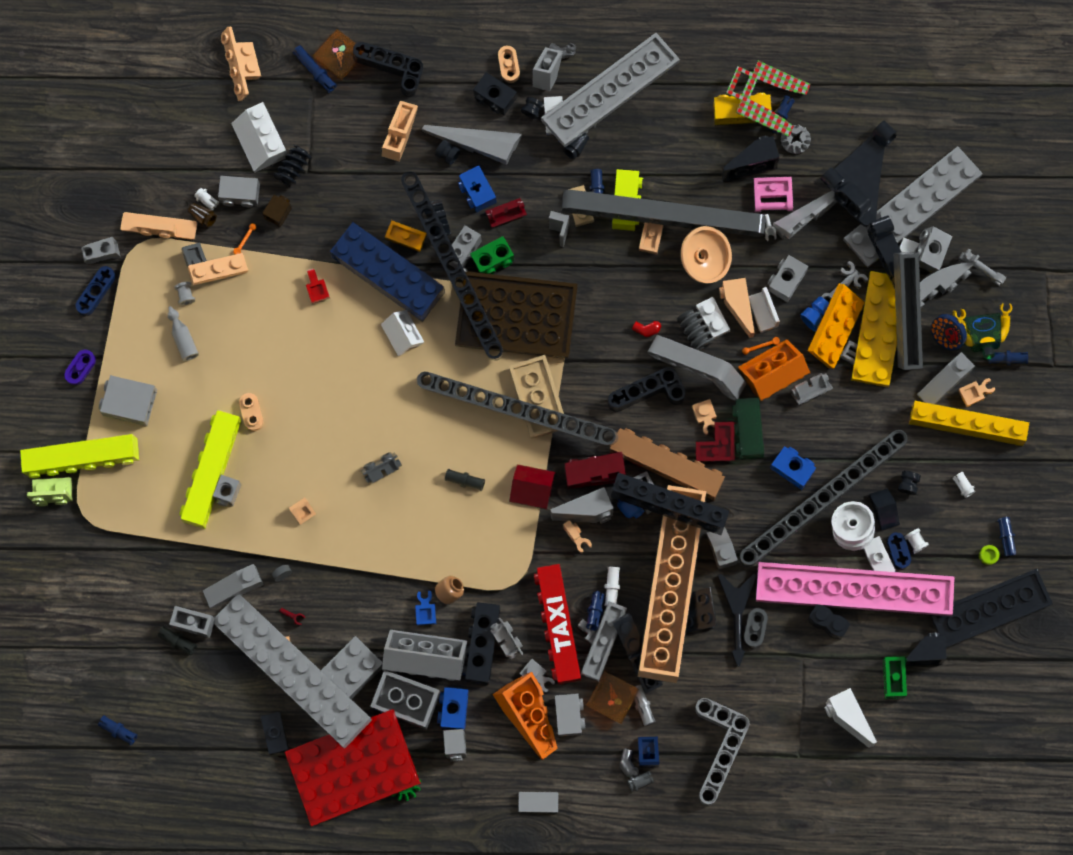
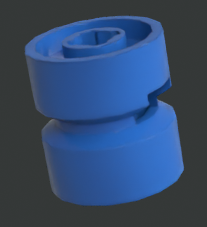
M819 296L811 304L812 308L807 307L800 314L802 321L812 331H817L829 302Z

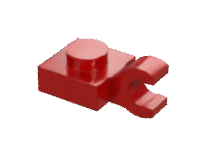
M315 269L308 270L307 273L311 283L307 284L306 288L311 303L314 304L329 299L330 296L324 279L318 281Z

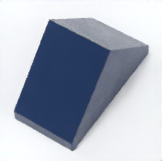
M658 736L638 737L639 768L659 767Z

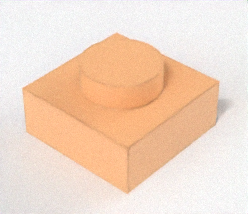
M305 497L289 508L300 525L316 515Z

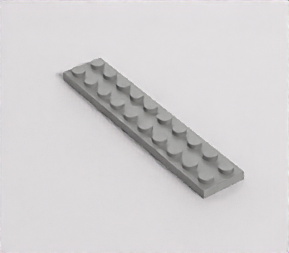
M240 594L235 596L215 617L214 624L344 749L372 721L357 704Z

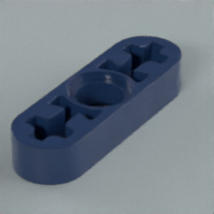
M108 266L101 267L76 302V309L81 315H91L114 282L115 273L112 268ZM109 272L110 278H105L103 280L104 277L102 276V274H107ZM99 280L100 282H102V280H103V284H104L105 286L103 287V286H102L99 282H97V281ZM95 286L101 288V292L97 296L91 295V289ZM87 295H88L92 300H95V301H94V302H92L91 300L89 301L88 298H87ZM87 304L89 306V309H84L82 311L83 308L81 307V305Z

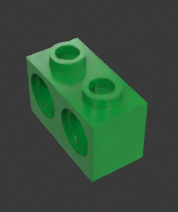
M504 236L471 252L470 258L478 273L494 274L501 267H509L513 263L512 261H514V254ZM499 251L507 253L504 257H498L496 254ZM488 260L490 263L487 266H482L480 262Z

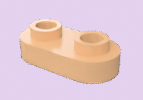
M503 46L498 51L501 76L505 82L514 83L520 77L516 50L511 46ZM510 55L511 57L510 59H505L504 56ZM509 72L514 73V75L511 76V77L508 76L507 74H508Z
M246 393L239 400L243 421L248 430L258 431L264 424L259 400L254 394ZM247 400H252L250 405L245 404ZM254 417L257 419V421L255 423H251L250 419Z

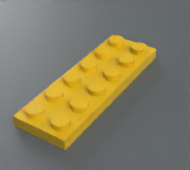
M871 271L851 381L889 388L897 346L895 289L887 274Z

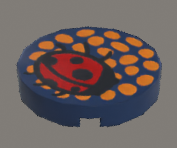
M941 314L933 320L931 333L940 346L948 350H957L963 346L967 340V332L962 322L959 323L955 316L949 314Z

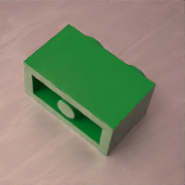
M885 657L883 659L885 699H905L907 696L905 657Z

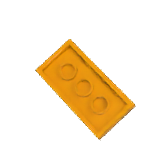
M838 284L807 350L831 369L835 368L865 303L845 284Z

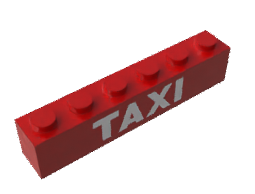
M560 564L537 568V573L534 574L535 584L540 585L541 592L537 593L539 604L544 606L541 616L542 622L547 623L548 630L544 631L546 642L551 644L548 654L549 660L554 661L555 666L554 669H551L553 681L557 680L558 685L581 681Z

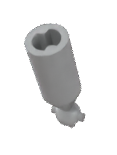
M171 306L168 307V318L173 321L172 336L182 360L190 361L199 356L188 327L178 319V311L174 310Z

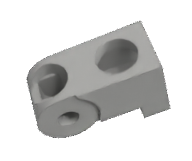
M113 237L82 247L83 258L86 264H93L111 258H121L118 243Z

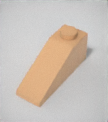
M746 278L723 281L722 287L719 288L720 298H724L725 305L749 338L754 337L755 332Z

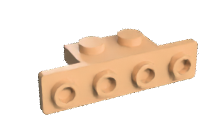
M227 27L221 34V42L224 44L225 57L229 63L230 76L234 83V92L237 95L238 101H243L249 94L246 80L259 79L261 73L253 42L236 43L232 27Z
M124 212L120 229L126 232L140 233L145 236L158 235L162 238L174 237L194 240L198 223L192 220Z

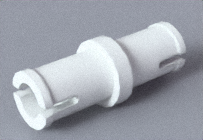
M608 567L607 584H605V606H607L609 601L617 604L618 590H620V585H618L620 568Z

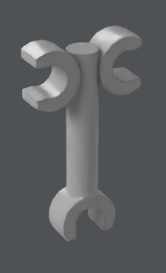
M970 249L961 253L958 258L959 261L970 262L974 267L990 277L996 285L1003 284L1006 277L978 260L979 255H973Z
M849 261L847 265L851 270L846 271L844 268H841V274L847 277L840 284H845L848 287L853 282L854 287L860 289L861 285L857 280L862 279L866 283L868 278L866 275L860 274L855 269L854 264ZM836 288L830 293H824L821 297L831 300Z

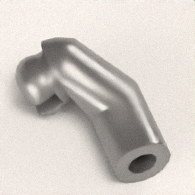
M624 748L620 768L626 776L634 778L638 775L639 770L631 762L633 751Z

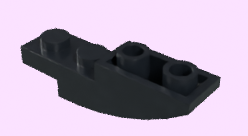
M628 613L612 621L618 638L644 692L648 693L662 686L663 684L660 680L638 677L643 640L631 614Z

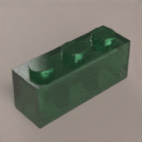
M759 398L736 399L735 405H732V415L737 420V424H734V435H738L739 443L735 444L736 454H740V460L763 458L764 444Z

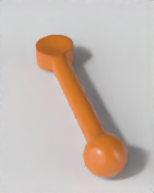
M252 223L249 225V230L238 248L233 250L234 255L241 253L243 245L252 231L256 229V224Z
M774 337L772 341L750 348L744 347L742 353L747 355L750 351L772 344L777 345L780 343V339Z

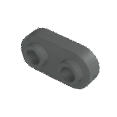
M753 609L748 615L744 641L751 648L759 647L764 640L768 616L762 609ZM759 616L761 621L755 622L754 617ZM756 635L757 640L751 641L750 636Z

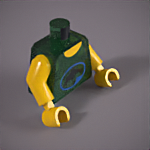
M1003 303L1000 305V310L1003 312L1002 316L1000 313L966 317L964 309H960V317H957L956 311L952 313V316H955L959 323L962 322L967 332L965 344L971 347L973 352L982 351L984 359L993 358L995 356L994 350L999 349L1000 343L1004 342L1010 329V316L1008 314L1012 311L1010 303L1008 311L1003 310Z

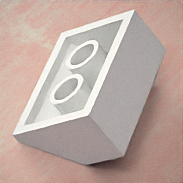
M263 102L246 109L231 123L254 173L286 159V149Z

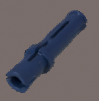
M301 45L293 50V55L299 59L314 76V80L319 82L328 93L337 87V84L327 75V71L323 70Z

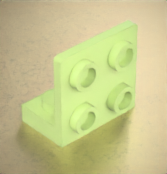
M72 478L32 480L33 492H27V497L36 506H47L48 503L54 502L56 505H66L67 502L72 501Z

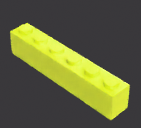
M217 410L216 415L212 416L210 433H207L204 439V444H206L204 451H200L198 456V462H200L198 469H194L192 474V480H194L192 487H188L186 504L182 505L179 516H181V520L184 523L206 528L215 502L213 494L220 476L224 475L241 424L239 416Z
M133 434L20 450L22 473L29 476V478H39L42 474L54 476L63 471L75 473L77 469L83 468L84 470H95L98 466L110 468L119 463L131 465L133 461H139L138 438Z

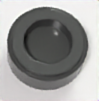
M282 565L272 572V577L276 582L282 581L291 575L292 570L289 565Z

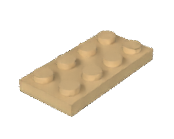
M546 355L509 366L519 400L564 414ZM534 409L531 412V417L534 420L539 418V410ZM555 414L549 418L551 425H555L558 422V417ZM526 420L531 439L559 431Z

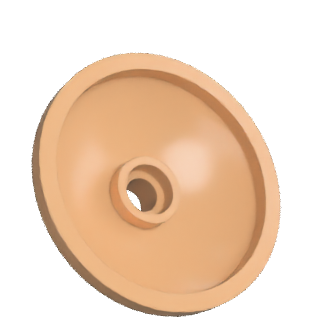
M703 226L688 233L681 247V261L687 274L700 283H713L726 275L731 265L732 251L729 241L721 231L713 227Z

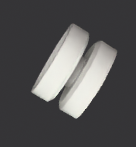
M854 501L843 503L837 507L831 521L833 537L837 544L846 550L852 551L861 550L868 546L873 540L875 533V520L869 507Z

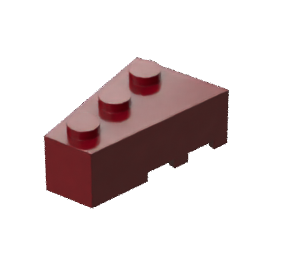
M622 452L593 456L583 460L572 459L565 463L568 490L614 484L618 472L625 475Z

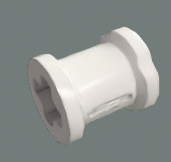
M919 528L904 537L906 540L908 539L913 547L914 554L929 546L928 542H925L919 533L921 531Z

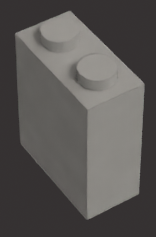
M110 375L109 380H106L104 385V391H106L104 399L101 398L99 402L101 414L106 417L148 426L157 393L155 385Z

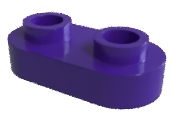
M81 350L77 353L64 374L69 384L79 385L84 381L95 365L96 358L94 354L89 350ZM89 358L88 363H83V360ZM77 373L78 378L73 379L72 376Z

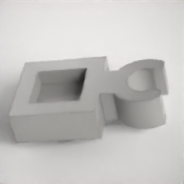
M533 659L519 673L523 676L532 672L545 693L548 692V689L544 687L546 682H550L552 685L555 684L552 678L544 677L547 671Z

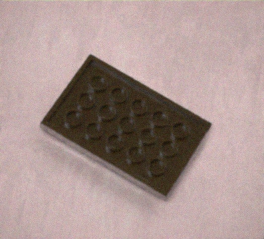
M465 271L504 352L538 356L546 355L547 357L569 359L578 284ZM463 279V286H462V287H464L465 284H466V280H465V279ZM468 295L465 297L464 303L470 305L474 302L475 298L472 295ZM460 302L455 346L484 349ZM480 312L473 315V321L479 322L483 318V314ZM488 329L483 330L481 333L483 339H488L491 336V331ZM496 346L490 349L493 351H500L499 347Z

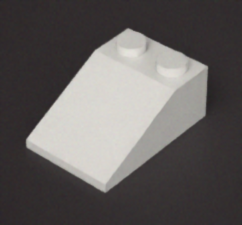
M851 688L827 700L825 711L829 718L833 717L836 723L867 747H873L877 743Z

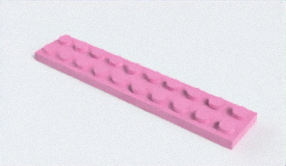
M759 562L756 602L807 606L820 604L833 608L939 616L953 615V576Z

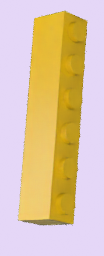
M914 401L909 421L911 425L1023 446L1027 441L1030 423L920 401Z

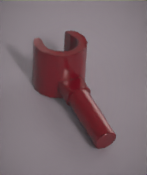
M283 608L279 611L293 619L294 623L298 626L302 624L296 621V617L301 616L305 619V616L301 613L294 614Z

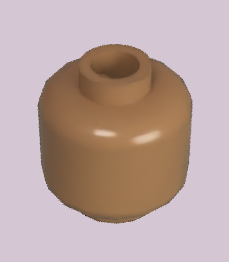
M447 576L436 585L435 593L442 603L449 605L463 595L464 586L459 578Z

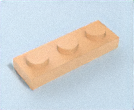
M243 253L189 265L188 272L192 284L198 285L247 273L248 268Z

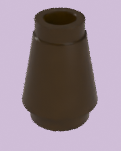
M195 203L191 204L188 212L203 227H211L216 221L217 215L211 209Z

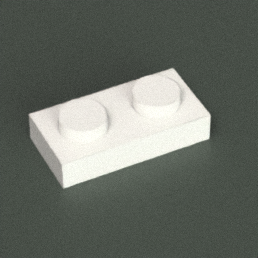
M713 297L696 305L697 310L700 311L701 318H704L703 322L707 324V329L711 332L712 338L715 339L730 332V328Z

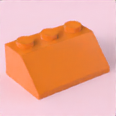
M787 339L738 367L752 392L761 401L810 373L803 354Z

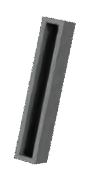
M893 253L898 367L903 370L923 368L919 253Z

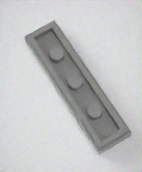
M610 601L608 602L581 675L599 682L617 636L612 621L624 616L627 608Z

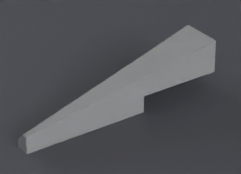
M424 125L422 127V132L441 140H446L450 144L473 153L475 151L505 165L508 164L513 151H515L522 137V134L431 125Z
M830 191L774 222L773 227L776 228V233L782 239L785 237L790 239L812 219L816 221L837 203L834 192Z

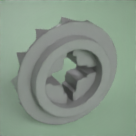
M798 124L793 125L790 137L784 134L781 135L783 148L793 154L804 152L811 142L810 133L806 127L804 128ZM800 134L799 140L801 142L795 141L792 143L793 137L791 135L797 136Z

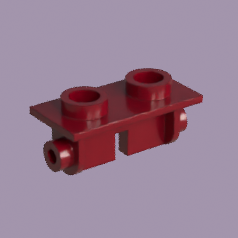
M521 198L485 211L492 228L527 215Z

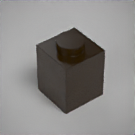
M273 195L262 213L264 219L281 228L292 210L290 201L282 195L279 197Z

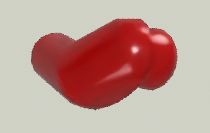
M636 321L632 330L644 337H650L659 333L661 324L658 321H653L644 326Z

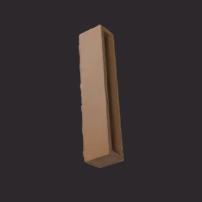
M619 429L618 441L610 447V453L622 452L623 459L685 488L706 491V497L715 501L725 479V476H722V472L716 469L709 470L699 461L695 460L692 462L682 453L677 452L675 454L670 452V448L660 444L657 446L652 443L651 439L645 436L640 438L630 429Z

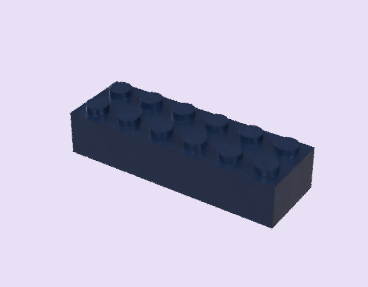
M354 222L351 223L330 250L331 257L422 322L445 293L443 285Z

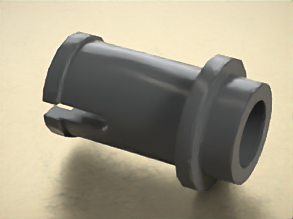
M647 771L634 778L631 776L627 780L630 790L638 791V788L654 783L653 778L650 777L651 773Z

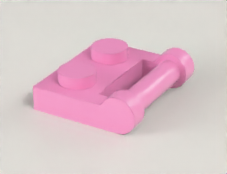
M792 177L754 178L755 212L786 209L787 211H793ZM786 197V202L761 203V198Z

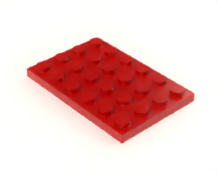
M394 709L371 717L372 721L345 749L328 734L285 752L311 826L421 784Z

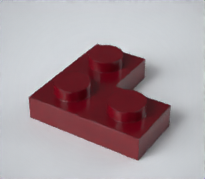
M714 422L715 442H696V461L735 460L734 422Z

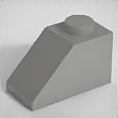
M545 47L533 68L532 87L551 90L557 79L563 51Z
M724 527L722 535L707 532L706 534L718 570L736 565L738 559L726 528Z

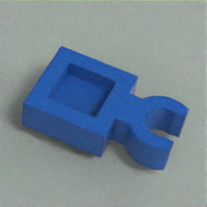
M428 591V598L426 599L421 598V592H418L417 598L421 605H415L417 626L436 625L435 604H429L432 600L431 591Z

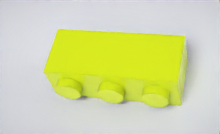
M617 169L615 195L641 199V196L638 195V189H642L643 178L639 177V171ZM613 219L612 229L635 231V225H639V222L620 219Z

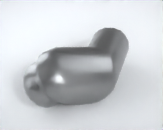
M551 43L549 46L550 49L563 51L562 59L572 57L576 53V46L572 43L563 48L554 43Z

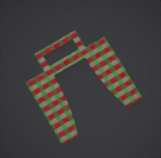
M759 60L753 73L737 66L726 92L741 100L736 113L790 137L794 127L792 124L749 98L757 79L778 88L807 95L811 84ZM744 73L749 76L742 95L733 92L740 74Z

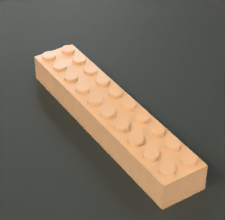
M670 485L667 487L668 490L705 502L706 491ZM666 516L662 517L638 677L677 683L701 528Z

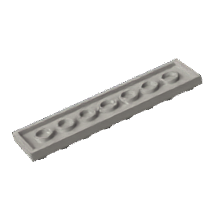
M655 33L542 116L541 121L558 141L566 147L678 64L680 59L661 37Z
M957 146L877 211L876 220L888 215L894 225L893 235L897 243H899L980 178L983 173ZM860 224L843 240L869 268L879 257L868 236V227Z

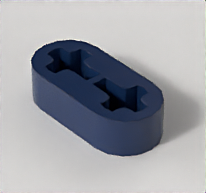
M892 533L887 540L892 562L897 569H906L911 563L906 540L901 533ZM894 537L897 540H901L898 550L896 545L891 543ZM900 552L902 557L907 559L904 563L905 565L897 562Z

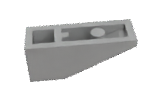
M961 352L917 396L925 403L936 404L971 373L975 365Z
M252 564L203 590V593L211 609L233 599L239 594L243 595L264 584L256 566Z

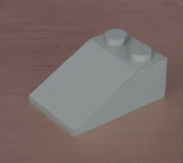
M603 487L550 509L552 520L556 521L570 520L571 522L597 523L600 521V523H605L611 520V516H613V506Z

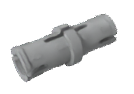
M642 685L631 688L630 691L636 703L635 708L639 711L643 725L647 726L656 722L650 709V701H647Z

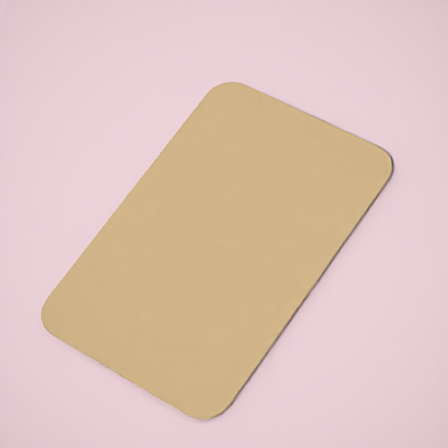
M152 238L137 244L127 254L120 272L87 440L133 434L138 438L139 461H133L131 465L119 463L110 468L98 466L95 470L80 469L77 484V503L82 515L93 526L109 532L439 583L447 576H455L462 581L464 587L485 591L507 589L517 584L528 571L533 556L540 508L509 502L512 480L517 464L547 470L553 433L531 439L526 420L423 389L418 385L417 377L421 372L426 371L519 400L509 366L540 356L504 352L501 359L494 361L489 359L484 349L455 346L460 300L450 281L434 279L444 286L445 293L423 322L409 313L424 343L420 346L409 348L403 355L398 356L381 323L394 312L405 309L341 264L241 249L248 268L247 273L193 285L181 249L182 247L196 244L195 242L169 238ZM200 243L206 261L234 255L233 250L235 248ZM311 269H315L318 281L324 279L330 296L329 299L314 304L311 303L306 285L311 283L307 273ZM182 282H191V293L196 301L189 305H179L178 291L175 290L174 286ZM456 282V286L462 288L463 283ZM170 306L178 311V319L188 327L199 353L198 357L190 361L182 360L172 336L173 321L168 318V307ZM490 350L489 353L492 356H497L500 351ZM546 356L559 397L565 358ZM110 375L155 385L157 393L148 426L106 417L101 414L99 402L101 398L104 399L106 392L104 391V385L106 380H109ZM429 375L423 379L425 386L431 383ZM444 381L441 384L442 391H447L449 383ZM461 387L459 395L464 397L467 394V388ZM480 392L477 395V401L479 403L485 400V394L483 392ZM246 393L254 394L259 400L264 424L258 431L248 430L243 421L239 400ZM502 398L496 399L495 406L497 408L503 406ZM247 400L245 404L250 405L252 400ZM519 403L513 407L515 414L521 412L522 407ZM219 410L239 416L241 419V424L224 472V476L240 481L241 487L234 506L228 504L225 507L217 504V500H215L206 528L204 529L184 523L179 514L182 505H185L187 501V489L192 487L194 481L192 480V474L194 469H198L200 463L198 462V456L200 451H204L206 445L204 444L206 434L210 433L212 427L210 426L211 418ZM254 417L250 419L251 423H255L257 421V419ZM388 452H391V454L395 452L398 456L395 460L399 459L402 464L399 470L387 475L383 469L381 470L383 478L374 483H367L365 479L367 474L363 475L361 472L364 469L363 466L372 461L376 463L381 460L380 457ZM447 469L460 473L467 472L471 476L485 479L483 490L480 491L467 486L464 488L460 484L445 481ZM225 488L222 491L223 496H228L231 493L230 488ZM305 497L316 515L300 525L289 508Z

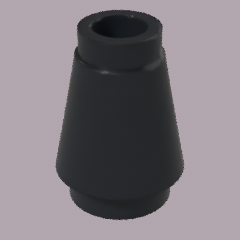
M584 133L563 149L566 156L571 159L579 157L589 140V136Z

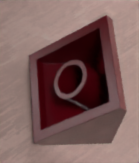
M517 464L512 480L509 502L547 510L555 472Z

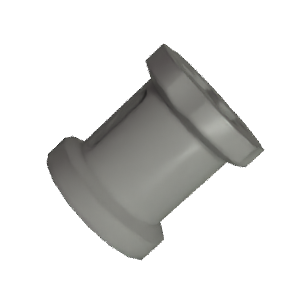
M182 282L174 286L175 290L178 291L180 299L178 303L181 306L189 305L196 301L191 293V282Z

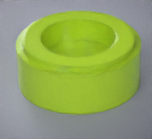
M992 545L984 546L979 553V558L985 565L995 564L1000 556L998 549Z

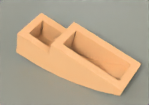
M403 101L399 102L382 147V157L400 162L416 116L417 105Z

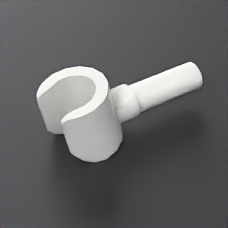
M765 214V239L769 241V235H773L776 239V228L771 225L769 215Z

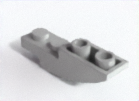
M970 262L952 265L923 279L920 282L921 308L925 305L924 301L927 298L931 300L939 291L942 294L947 291L949 293L958 286L957 282L960 279L965 280L972 273L970 270L973 265Z

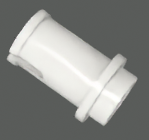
M200 188L194 195L197 202H202L211 210H214L213 207L216 208L219 204V201L208 194L206 189Z
M964 472L953 477V480L961 490L962 496L964 495L967 498L975 493V487L971 486Z

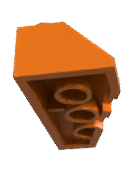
M529 672L506 684L495 692L493 696L502 711L540 759L543 760L558 748L552 726L549 724L548 709L544 705L542 687L534 674Z

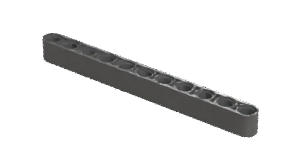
M578 190L563 191L562 211L567 213L691 229L709 226L718 229L722 233L754 237L764 236L766 216L763 214Z
M424 371L417 377V383L423 389L607 446H612L618 441V433L602 425ZM429 375L431 383L425 386L423 379ZM444 381L449 383L447 391H442L441 384ZM461 387L467 388V394L464 397L459 395ZM480 392H483L485 394V400L479 403L477 401V395ZM498 398L503 399V406L501 408L495 406V401ZM519 403L522 407L521 412L515 414L513 407ZM534 409H538L540 416L534 420L531 417V412ZM555 414L558 417V422L555 425H551L549 418ZM574 420L576 428L570 431L567 424L569 421ZM593 426L595 433L589 437L586 435V428ZM608 431L613 434V439L610 442L604 440V434Z
M902 430L893 431L743 549L739 557L740 564L745 568H751L902 450L907 442L906 433ZM893 437H900L903 443L896 444L893 441ZM878 449H886L888 455H880ZM863 461H872L873 467L868 468L864 466ZM854 471L858 474V478L851 479L848 473ZM840 483L843 486V490L836 491L833 485ZM820 495H826L828 497V502L822 503L819 501L818 497ZM809 506L813 509L814 513L807 515L804 513L803 508ZM794 518L798 521L799 525L793 527L788 523V520ZM780 530L784 536L778 539L773 535V532ZM760 542H766L769 548L767 550H761L758 547V544ZM745 554H751L754 560L752 562H746L743 559V556Z

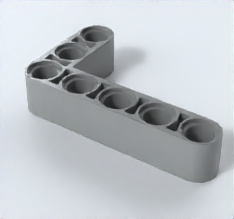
M657 335L647 351L655 359L712 380L720 391L732 400L737 401L746 386L744 379L730 363Z
M701 698L696 703V714L728 730L699 793L701 804L711 806L720 793L750 723L745 715L710 699ZM700 704H708L710 710L707 713L701 712L699 710ZM720 711L725 712L728 716L727 720L720 721L717 718V713ZM743 720L746 725L745 728H736L735 721ZM735 738L738 743L737 746H728L727 739ZM722 755L727 756L730 761L729 764H720L719 757ZM713 773H718L721 776L722 780L720 783H713L710 777ZM705 791H710L713 794L712 801L708 802L703 799L702 795Z

